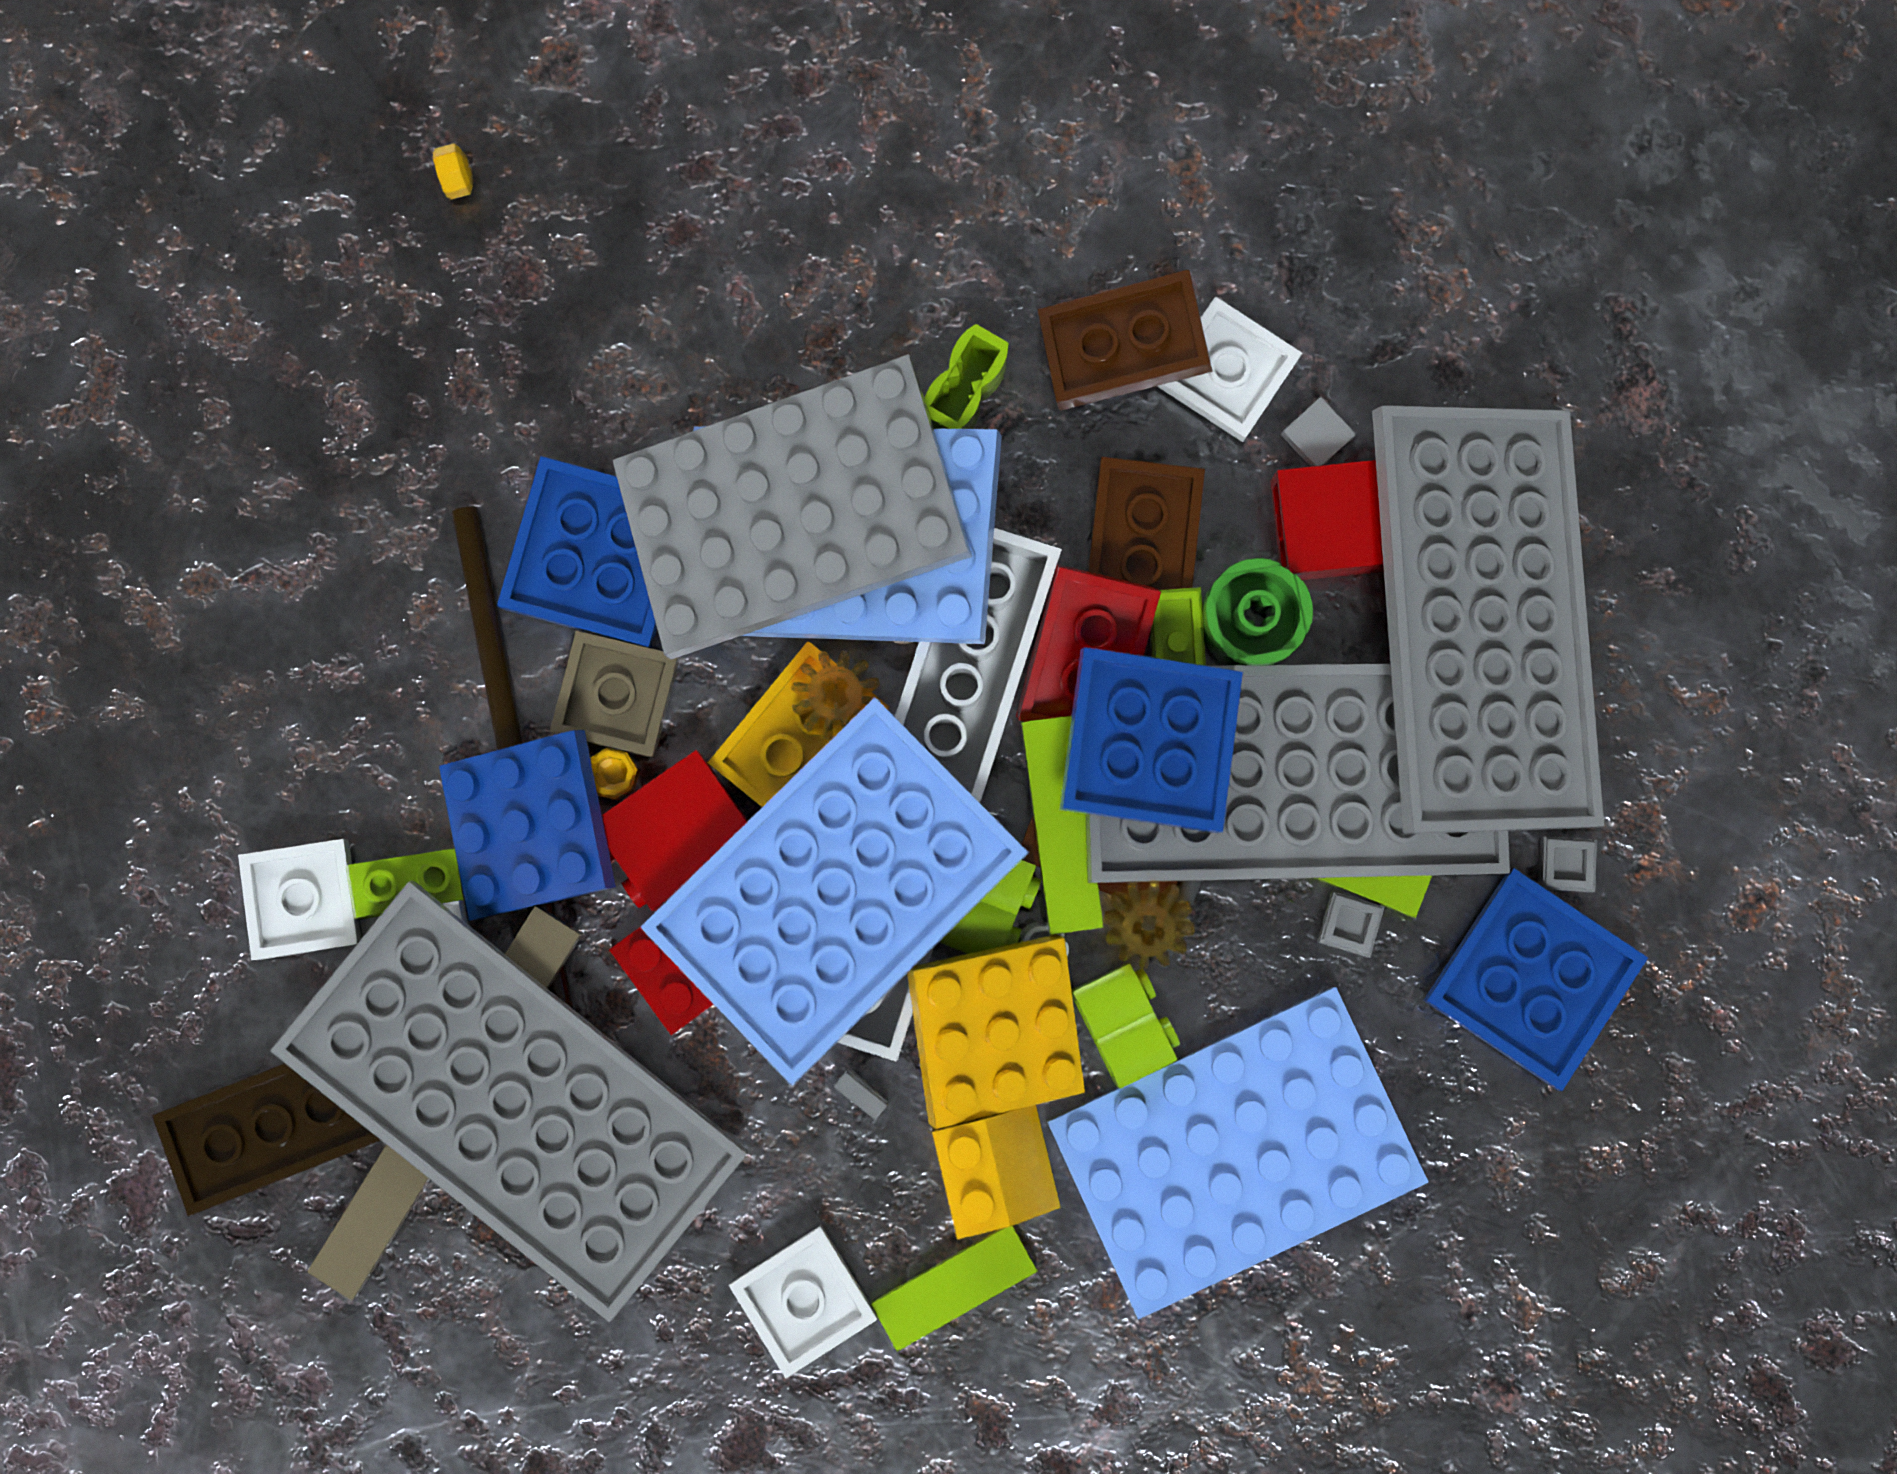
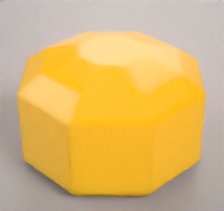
M455 143L435 148L433 161L446 197L451 200L470 195L473 188V174L469 160L462 149Z
M607 747L590 757L598 796L618 801L635 791L640 771L629 753Z

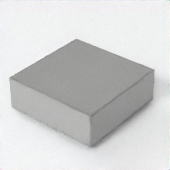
M1320 397L1284 429L1281 436L1312 467L1322 466L1356 436V433Z
M1540 837L1538 884L1546 890L1595 892L1597 839Z
M1331 892L1317 943L1370 958L1385 907L1341 893Z
M847 1069L833 1086L875 1121L889 1103L887 1097L852 1069L850 1071Z

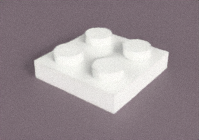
M1215 296L1201 317L1213 372L1162 384L1157 387L1241 442H1244L1299 360L1302 352Z
M339 839L238 855L251 960H263L357 945L362 939L360 922L353 917L345 868L347 865L352 864L349 840Z
M822 1225L729 1284V1287L785 1378L878 1320L873 1307Z

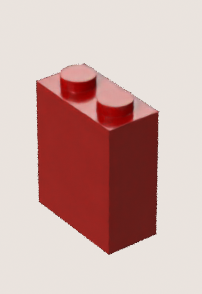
M1376 460L1276 471L1270 483L1281 566L1287 568L1294 575L1296 574L1301 580L1384 572Z
M698 750L687 755L602 815L611 864L617 861L628 877L621 883L623 888L639 909L647 904L649 909L655 912L748 822Z

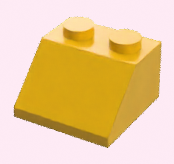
M1036 1105L939 1129L932 1127L933 1139L957 1239L1011 1227L1061 1208Z

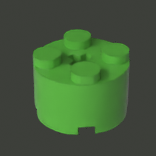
M1265 558L1247 559L1230 566L1216 579L1202 602L1204 643L1216 660L1224 666L1279 665L1302 644L1313 619L1312 599L1305 583L1296 574L1294 575L1287 568L1281 566L1280 563ZM1251 605H1254L1256 613L1265 612L1267 617L1259 627L1255 626L1253 620H1246L1244 616Z

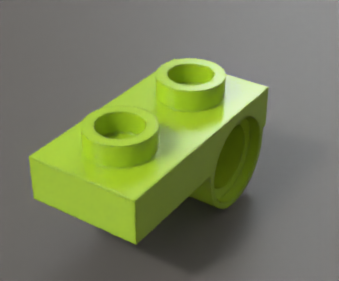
M455 848L349 864L345 867L353 917L356 920L381 916L406 884L412 880L441 903L463 901Z

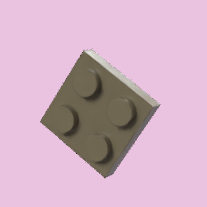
M576 630L550 733L556 735L571 730H585L587 743L655 759L680 657L670 659L664 655L663 651Z

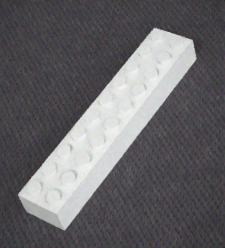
M994 528L985 644L919 642L895 714V718L979 803H981L1062 550ZM934 947L916 965L928 963ZM907 974L838 1043L897 1062L913 1014Z

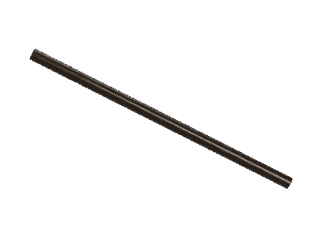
M467 506L453 510L452 517L497 750L523 744L478 507ZM553 902L539 905L556 916ZM534 907L527 908L528 915L531 913ZM564 964L549 990L574 1010L566 966Z

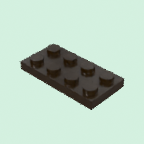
M286 1063L152 1115L188 1217L382 1141Z

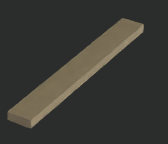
M534 906L505 955L549 989L583 933L542 907ZM386 1144L307 1273L351 1301L357 1298L430 1179Z

